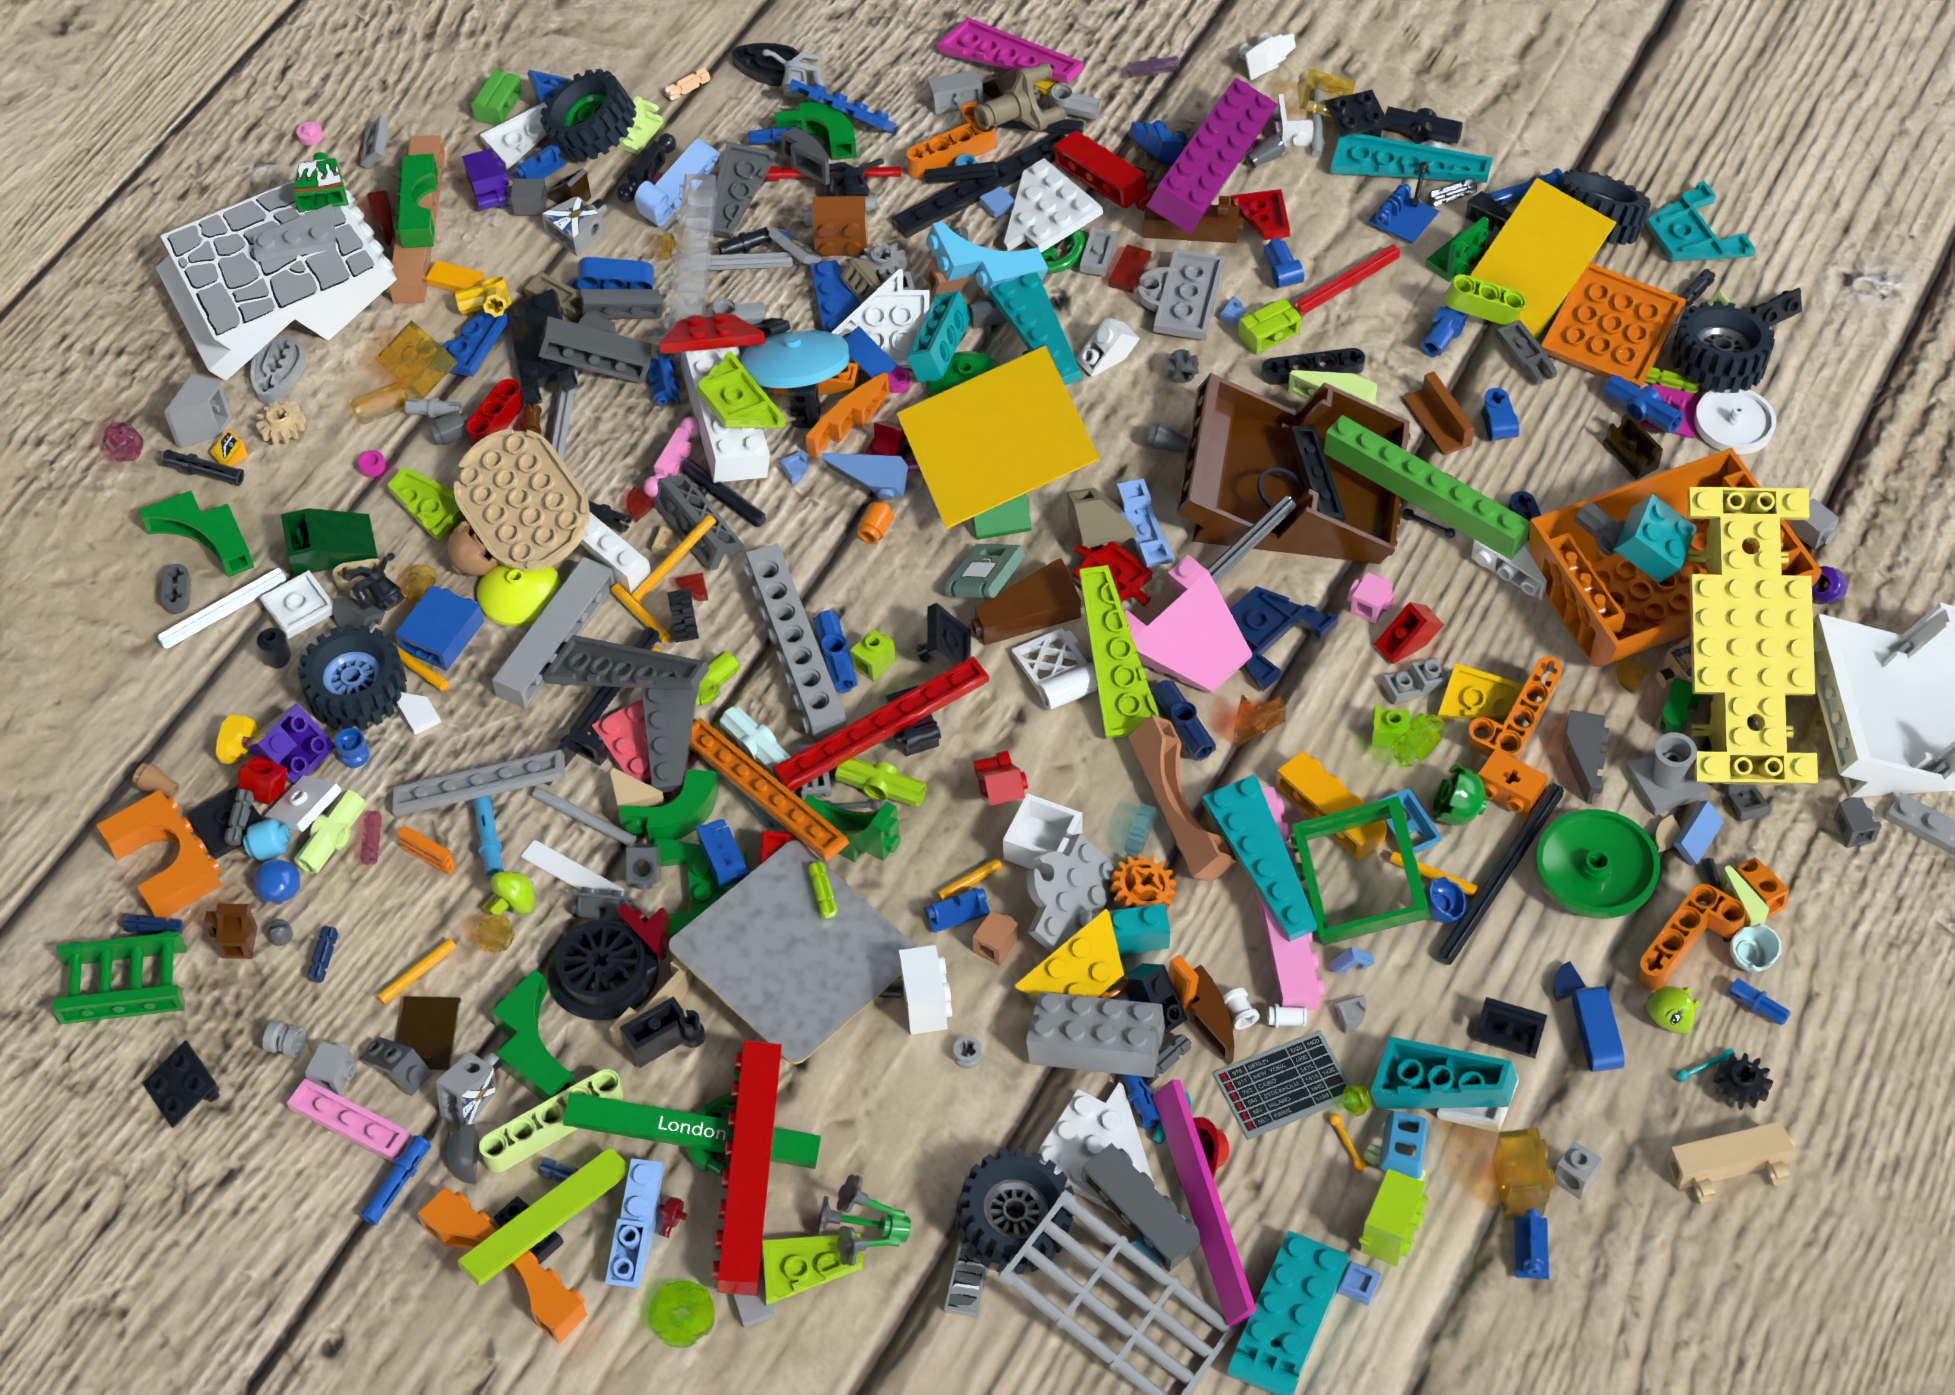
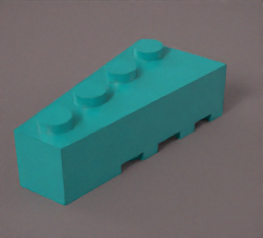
M1389 1036L1370 1093L1377 1109L1509 1107L1518 1078L1510 1060Z

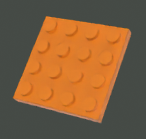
M1589 263L1569 292L1541 346L1550 356L1608 379L1613 375L1620 376L1637 387L1642 388L1648 373L1656 362L1685 306L1686 299Z

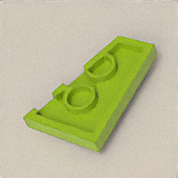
M403 467L387 484L389 492L437 542L446 535L463 515L455 500L454 490L406 467Z

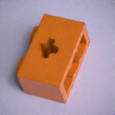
M1497 749L1493 751L1478 773L1485 787V798L1493 799L1505 805L1512 812L1520 813L1526 817L1530 815L1544 794L1548 775Z

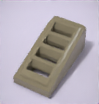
M851 259L840 275L845 285L861 303L867 300L882 285L867 260Z

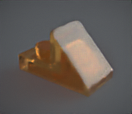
M1241 695L1234 729L1233 743L1236 747L1285 722L1287 705L1281 697L1271 702L1266 701L1258 709H1255L1247 698Z

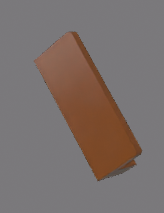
M1434 371L1425 374L1423 389L1405 395L1404 402L1442 455L1471 446L1475 427Z

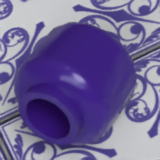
M1820 566L1822 572L1818 581L1812 587V599L1825 604L1836 603L1847 593V578L1837 568Z

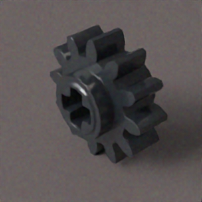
M1747 1053L1743 1054L1741 1060H1737L1733 1054H1730L1727 1063L1720 1061L1717 1068L1718 1072L1715 1073L1713 1079L1714 1083L1719 1084L1716 1094H1727L1725 1101L1727 1105L1731 1104L1733 1100L1738 1101L1739 1110L1743 1109L1745 1102H1748L1754 1109L1757 1107L1759 1100L1765 1102L1773 1084V1080L1767 1078L1770 1069L1759 1068L1760 1058L1749 1062Z

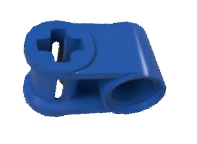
M1500 388L1489 389L1484 395L1485 405L1481 411L1489 440L1497 441L1518 437L1519 422L1513 411L1509 395Z

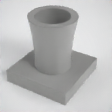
M1671 732L1660 736L1655 743L1654 754L1628 762L1627 772L1654 815L1708 796L1709 789L1705 783H1694L1693 762L1697 756V747L1694 741L1684 734Z

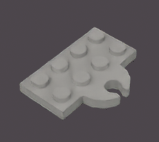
M1174 249L1170 267L1151 269L1141 276L1140 286H1138V298L1146 308L1157 312L1153 332L1206 340L1226 264V256ZM1147 286H1155V287H1157V288H1156V289H1153V290H1149V289H1146L1145 287H1147Z
M1081 833L1072 835L1064 854L1050 851L1032 860L1035 865L1044 868L1046 872L1045 880L1036 868L1027 870V889L1031 899L1039 907L1027 933L1051 953L1055 952L1103 911L1111 893L1110 887L1113 882L1110 878L1117 865Z

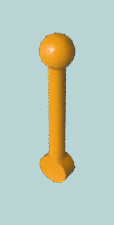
M1337 1113L1332 1114L1329 1117V1122L1337 1128L1354 1160V1170L1364 1172L1367 1166L1366 1161L1358 1156L1341 1124V1116Z

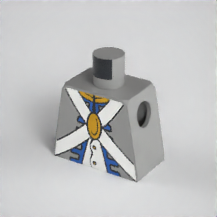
M573 197L542 213L545 232L575 256H579L603 233L601 216L607 212V207L601 199H597L589 205L580 197Z
M488 1052L480 1059L472 1053H468L436 1081L440 1116L459 1128L462 1125L471 1124L495 1095V1072L502 1066L498 1056Z

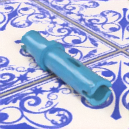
M489 796L475 798L473 806L480 840L478 852L483 858L484 874L487 878H491L492 875L498 872H504L500 856L502 844L497 838L492 799Z

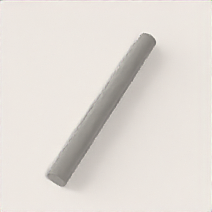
M1320 78L1314 81V128L1312 139V156L1314 157L1322 155L1324 80Z
M540 787L535 788L533 792L534 798L628 846L635 844L636 836Z

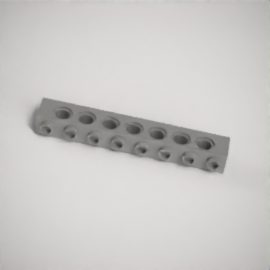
M777 543L746 552L747 564L743 565L747 581L753 580L754 585L751 586L755 602L760 601L762 607H759L762 621L764 624L769 623L770 628L767 629L772 645L777 644L779 650H776L780 667H786L787 672H784L787 687L788 689L793 688L795 694L792 695L797 711L802 710L804 716L801 717L804 732L805 734L811 733L814 743H817L846 727V716L780 546Z

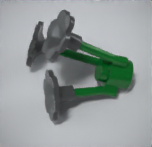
M853 1174L848 1176L845 1184L841 1186L838 1192L839 1200L836 1206L838 1211L831 1210L828 1196L823 1197L817 1234L822 1235L828 1223L840 1225V1222L878 1228L879 1235L884 1236V1238L873 1240L856 1238L853 1227L841 1226L837 1248L840 1252L842 1264L848 1266L856 1264L858 1251H865L869 1247L879 1246L899 1247L900 1242L908 1240L911 1230V1220L908 1216H905V1211L890 1208L868 1198V1194L861 1192L863 1178ZM856 1203L860 1206H870L888 1215L882 1216L880 1221L842 1215V1212L849 1213Z

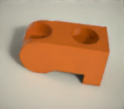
M1751 858L1733 868L1769 907L1766 918L1786 908L1789 889L1757 858Z

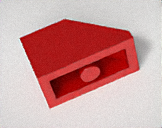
M1409 602L1374 645L1391 664H1395L1427 646L1444 626V623L1427 605Z

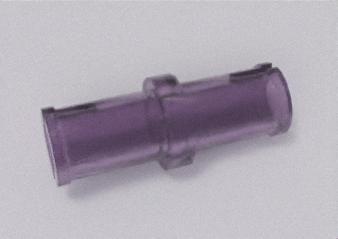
M1177 55L1157 59L1153 56L1149 57L1148 60L1128 62L1127 67H1130V69H1127L1130 78L1144 75L1155 77L1159 73L1178 72L1180 66H1176V64H1179V59Z

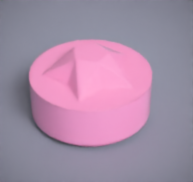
M305 122L297 128L298 140L303 145H315L323 139L322 128L317 122Z

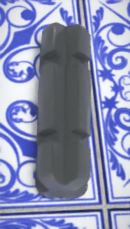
M240 789L237 791L235 798L237 802L233 805L228 822L229 828L226 829L224 836L225 842L229 845L239 846L242 842V832L245 831L250 814L249 807L252 806L254 799L253 792L250 790Z
M1179 1034L1172 1040L1173 1044H1167L1158 1052L1159 1056L1154 1078L1142 1076L1146 1083H1153L1159 1078V1073L1163 1074L1180 1059L1179 1055H1184L1191 1049V1041L1185 1035Z

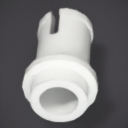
M1274 1004V1007L1268 1006L1267 1024L1273 1025L1277 1029L1279 1025L1306 1027L1307 1008L1279 1007V1004Z

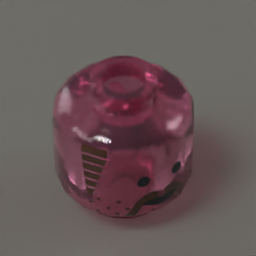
M115 422L110 424L104 431L103 446L116 461H134L140 456L144 446V439L130 423Z

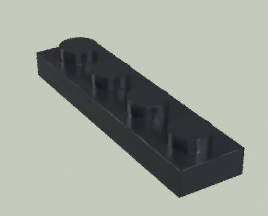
M1291 426L1287 431V435L1306 492L1311 489L1319 493L1318 512L1343 522L1346 517L1316 427Z

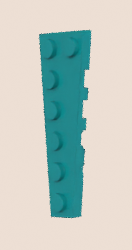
M1358 133L1339 137L1330 173H1338L1344 176L1354 174L1418 179L1420 173L1419 164L1427 162L1429 168L1425 171L1424 179L1448 181L1474 179L1475 182L1487 183L1493 158Z
M1034 272L989 288L991 299L1027 349L1032 352L1046 345L1064 385L1081 380V371L1039 274Z
M1253 774L1202 796V804L1288 941L1290 942L1315 931L1317 922L1256 775Z

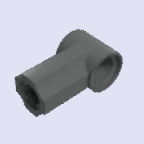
M1587 502L1575 515L1574 522L1595 538L1596 545L1603 554L1612 556L1617 553L1614 548L1626 521L1622 519L1615 521L1594 503Z

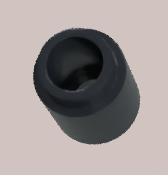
M278 628L263 630L257 637V645L263 661L275 669L286 666L291 657V650L284 632Z

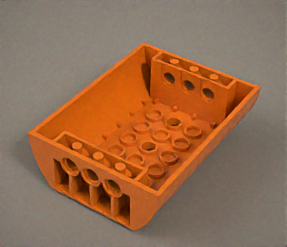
M1732 448L1531 519L1529 530L1530 553L1547 580L1544 595L1591 666H1604L1691 634L1689 576L1692 574H1707L1704 563H1687L1686 559L1688 557H1685L1681 569L1664 580L1670 582L1672 586L1664 587L1619 553H1615L1612 556L1603 554L1596 545L1595 538L1574 522L1575 515L1584 504L1590 502L1598 506L1615 521L1618 519L1626 521L1633 506L1654 494L1697 526L1689 551H1704L1707 544L1706 529L1709 527L1710 519H1688L1687 489L1689 487L1761 488ZM1780 520L1781 552H1788L1789 554L1786 557L1789 558L1788 564H1781L1782 575L1811 576L1813 587L1818 581L1822 570L1787 522ZM1743 542L1742 548L1744 552L1750 555L1754 554L1752 545ZM1614 599H1615V600H1620V601L1622 602V604L1619 605L1618 603H1616V602L1614 601ZM1644 613L1645 616L1651 620V622L1661 620L1666 623L1656 626L1652 623L1642 620L1640 615Z

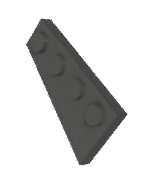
M700 683L695 690L641 688L652 787L662 791V793L683 789Z

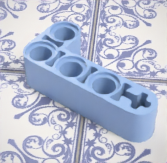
M696 139L655 185L645 181L639 186L635 193L638 213L658 227L663 226L715 168L721 157L720 152L701 139Z

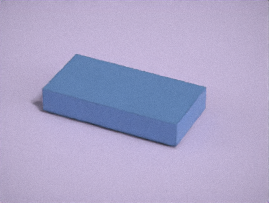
M1708 800L1699 802L1673 843L1689 865L1698 864L1724 823Z

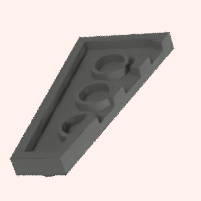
M732 142L726 143L705 226V234L731 238L777 158V152Z

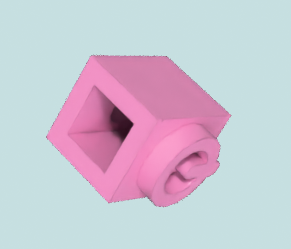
M1369 572L1366 573L1363 580L1357 578L1347 598L1351 602L1350 613L1376 624L1384 610L1389 611L1395 599V596L1392 595L1393 583L1384 577L1376 576Z

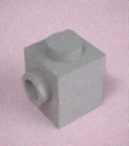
M1812 498L1809 501L1810 518L1807 520H1792L1790 528L1796 536L1815 550L1823 543L1828 544L1834 539L1837 534L1836 527L1839 517L1815 498Z
M321 1041L305 1071V1075L308 1080L340 1096L347 1080L350 1081L354 1076L356 1064L349 1048L338 1042L330 1044Z

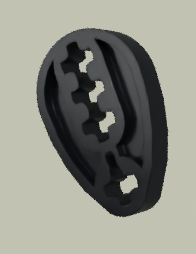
M752 43L738 46L733 50L734 66L747 77L769 86H781L785 70L781 62L772 56L763 55V51L766 49L773 51L786 61L792 60L799 55V52L793 47L776 43Z

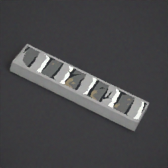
M959 1241L944 1308L946 1313L977 1318L988 1268L981 1264L983 1257L981 1254L973 1258L968 1253L970 1242L962 1245L961 1241Z

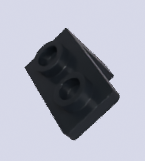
M577 727L569 735H565L561 739L556 749L562 750L565 756V767L576 754L599 766L607 759L604 741L598 735L588 734ZM553 781L546 782L545 784L550 786Z

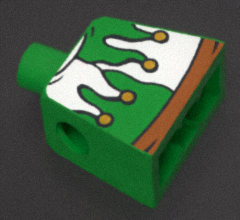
M317 152L313 155V161L301 162L298 165L293 196L299 212L317 210L329 204H332L333 207L349 205L343 178L335 158H328L327 154Z

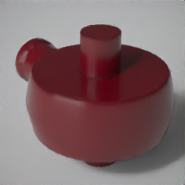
M669 1197L665 1205L659 1204L657 1212L662 1213L661 1224H663L659 1235L669 1238L671 1229L677 1226L680 1219L686 1220L687 1213L683 1212L684 1202L681 1199Z

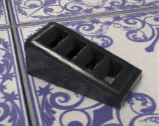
M1481 191L1468 200L1465 217L1476 223L1485 216L1489 219L1487 229L1493 231L1494 226H1497L1499 231H1501L1512 213Z

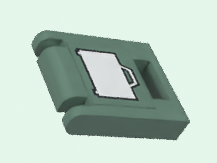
M976 544L946 583L945 593L947 596L956 595V597L983 598L986 595L987 598H995L1026 556L1021 545Z

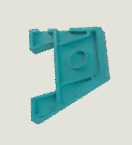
M1705 181L1699 182L1694 190L1682 194L1680 200L1674 204L1669 203L1648 218L1646 223L1647 229L1671 262L1754 256L1755 247L1744 233L1718 240L1696 210L1713 204L1716 196Z

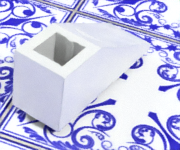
M1474 540L1471 556L1473 560L1480 566L1495 572L1503 580L1518 586L1526 594L1532 595L1541 601L1543 600L1547 580L1525 546L1521 548L1512 560H1509Z

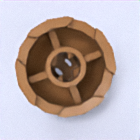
M463 521L452 532L448 540L447 548L448 555L452 560L451 566L460 574L467 573L471 576L486 575L500 563L486 549L476 532L470 529L472 527L470 523Z

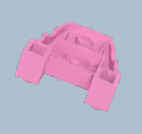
M1187 555L1168 572L1171 590L1179 596L1178 599L1148 626L1128 610L1124 613L1141 664L1153 668L1154 672L1162 675L1164 673L1177 677L1180 682L1212 694L1252 657V652L1209 571L1191 556Z

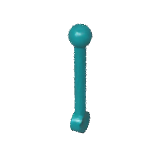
M1729 1048L1721 1055L1686 1071L1679 1070L1676 1073V1078L1680 1082H1685L1689 1076L1720 1061H1728L1730 1054L1735 1056V1052L1732 1048Z

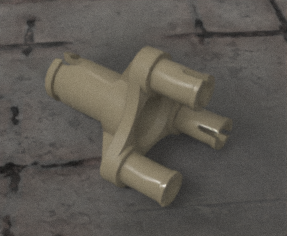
M1043 62L1030 69L1026 67L1018 70L1013 87L1007 89L1003 96L976 106L977 109H974V117L978 126L982 130H987L989 127H995L1013 119L1014 121L1021 120L1032 127L1035 132L1045 130L1048 125L1064 120L1065 112L1061 105L1057 104L1054 107L1041 111L1036 102L1040 98V93L1034 95L1035 92L1039 91L1034 83L1052 77L1050 65L1047 62Z

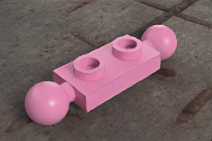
M686 417L680 422L679 427L675 430L654 465L655 475L648 477L644 481L643 490L647 496L654 498L657 495L659 478L677 476L681 462L689 456L691 451L689 439L699 434V423L696 418Z

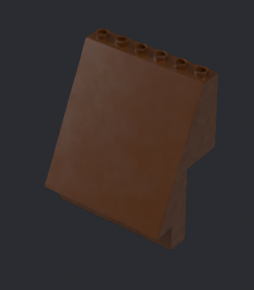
M1210 373L1197 389L1176 515L1195 523L1192 542L1231 546L1269 510L1262 502L1257 490L1258 479L1265 470L1272 467L1284 468L1293 472L1302 480L1287 435V431L1291 426L1316 427L1324 451L1327 430L1344 415L1406 451L1410 440V433H1408L1410 421L1325 382L1296 412ZM1325 454L1346 517L1341 522L1317 511L1319 493L1309 489L1303 495L1296 482L1281 473H1270L1264 477L1263 491L1273 505L1284 495H1288L1294 500L1296 508L1253 549L1380 564L1385 558L1394 554L1398 544L1396 532L1400 525V519L1398 518L1399 509L1403 502V498Z

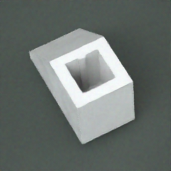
M1106 317L1076 357V360L1091 376H1095L1125 360L1140 338L1124 322Z

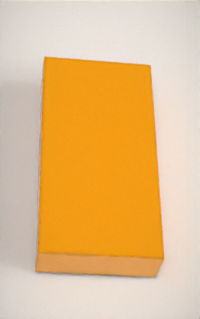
M437 260L425 278L427 285L453 292L481 285L485 279L484 272Z

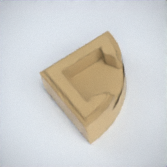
M660 526L651 546L652 553L668 556L679 545L677 537L669 528Z
M1673 815L1663 819L1657 827L1654 844L1658 853L1674 848L1673 843L1682 831Z

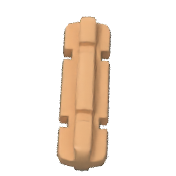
M701 68L695 71V75L692 73L677 81L676 85L671 84L666 87L665 93L670 101H674L680 97V94L683 96L698 88L699 84L703 85L709 82V72L705 68Z

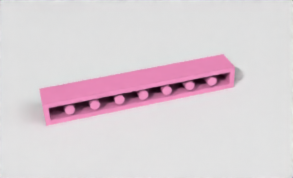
M1275 787L1261 788L1291 862L1295 866L1293 849L1287 846V841L1290 839L1289 827L1287 823H1282L1281 816L1284 815L1282 798H1277ZM1255 888L1280 1007H1306L1307 1010L1318 1009L1319 999L1324 996V985L1322 978L1316 977L1315 970H1318V958L1316 951L1311 952L1309 943H1312V932L1289 942Z

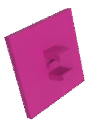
M1653 383L1652 388L1658 392L1661 401L1684 413L1683 421L1678 430L1673 434L1694 439L1697 430L1694 423V415L1697 405L1703 396ZM1645 419L1640 422L1641 426L1663 431Z

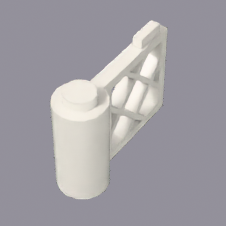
M1063 628L1011 649L1012 656L1037 689L1040 699L1048 711L1098 691L1093 663H1088L1077 649L1078 640L1070 630L1065 632ZM1061 640L1064 644L1062 650L1048 647L1050 643ZM1029 652L1039 653L1036 660L1026 659L1022 655ZM1045 655L1058 657L1056 664L1042 662ZM1064 658L1076 660L1078 663L1071 667L1061 665ZM1038 669L1052 671L1050 676L1039 679L1036 675Z

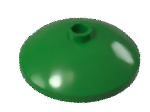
M955 352L943 378L937 381H926L927 394L929 398L1001 365L990 356L979 352Z

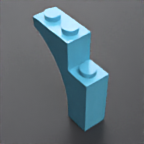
M943 222L933 223L926 238L927 246L933 251L937 259L938 268L943 272L947 281L975 275L978 286L983 289L986 296H990L989 288L1034 272L1039 274L1042 281L1048 270L1038 247L1022 251L988 249L963 239Z

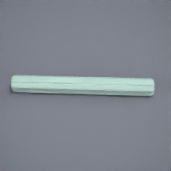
M280 568L268 572L158 634L159 642L165 649L170 648L286 582L285 574Z

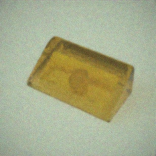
M395 382L350 400L349 403L359 422L365 425L405 409L408 395L400 382Z

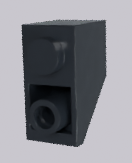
M1142 963L1120 978L1130 1001L1162 1004L1165 1024L1163 1035H1166L1188 1020L1165 965Z

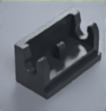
M818 383L788 388L790 414L792 416L805 417L802 421L793 420L792 425L796 428H813L820 420L821 412Z
M1486 997L1474 1041L1535 1059L1547 1014Z

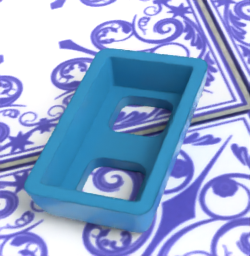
M1404 789L1378 800L1381 801L1399 796L1403 809L1411 818L1407 821L1409 833L1419 832L1426 841L1413 847L1415 854L1434 847L1440 842V833L1410 789ZM1385 820L1387 827L1397 841L1392 820Z
M1393 1111L1387 1116L1378 1164L1381 1170L1387 1171L1389 1168L1415 1179L1421 1178L1428 1131L1426 1118L1400 1111ZM1398 1123L1418 1128V1133L1401 1130L1398 1128ZM1399 1142L1413 1146L1415 1148V1155L1408 1156L1397 1153L1394 1150L1395 1143Z

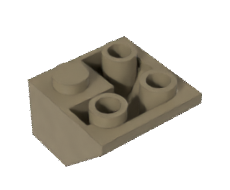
M1096 488L1067 492L1068 522L1082 546L1094 547L1105 542H1124L1129 538L1137 537V531L1123 509Z

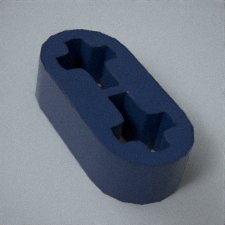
M1518 491L1511 495L1509 510L1529 521L1541 516L1533 495L1525 491Z

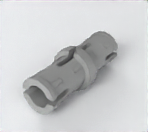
M408 397L405 405L406 414L429 416L430 419H437V417L446 416L457 410L460 415L463 412L461 402L441 401L435 397L431 399Z

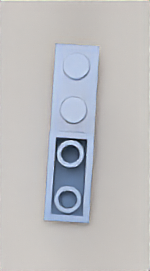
M631 1158L620 1219H617L605 1281L606 1285L639 1288L656 1227L657 1209L661 1202L659 1194L665 1166L663 1162Z

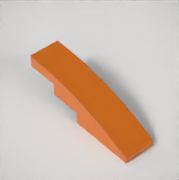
M883 372L862 384L821 417L805 436L807 454L817 458L830 439L840 443L853 425L864 428L890 392L888 374Z

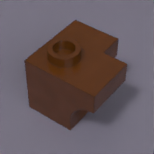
M218 903L216 911H206L204 923L210 936L216 938L215 945L221 958L252 959L258 926L249 905Z

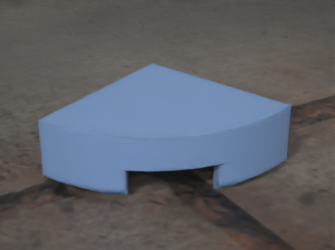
M1232 297L1220 313V320L1238 327L1239 320L1246 314L1241 301Z
M804 450L779 460L780 467L792 485L801 480L807 471V457Z
M1350 947L1332 960L1330 966L1332 972L1347 973V968L1360 966L1362 970L1375 962L1372 953Z

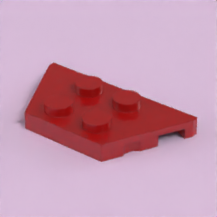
M717 313L711 317L693 315L678 321L661 340L660 349L661 354L757 345L765 344V337L763 331L734 314Z

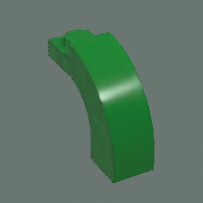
M800 102L799 110L775 112L776 128L797 126V128L809 135L822 138L830 147L832 160L857 158L853 126L849 119L837 109L820 103Z
M687 769L681 793L676 799L666 805L659 807L621 805L619 811L621 828L632 834L648 833L650 843H654V838L677 840L689 835L696 830V826L703 824L714 809L719 789L716 771Z

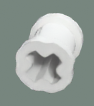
M1244 988L1231 990L1223 996L1226 1007L1234 1019L1232 1024L1238 1030L1250 1027L1260 1016L1258 1011L1251 1007L1247 1000L1248 993Z

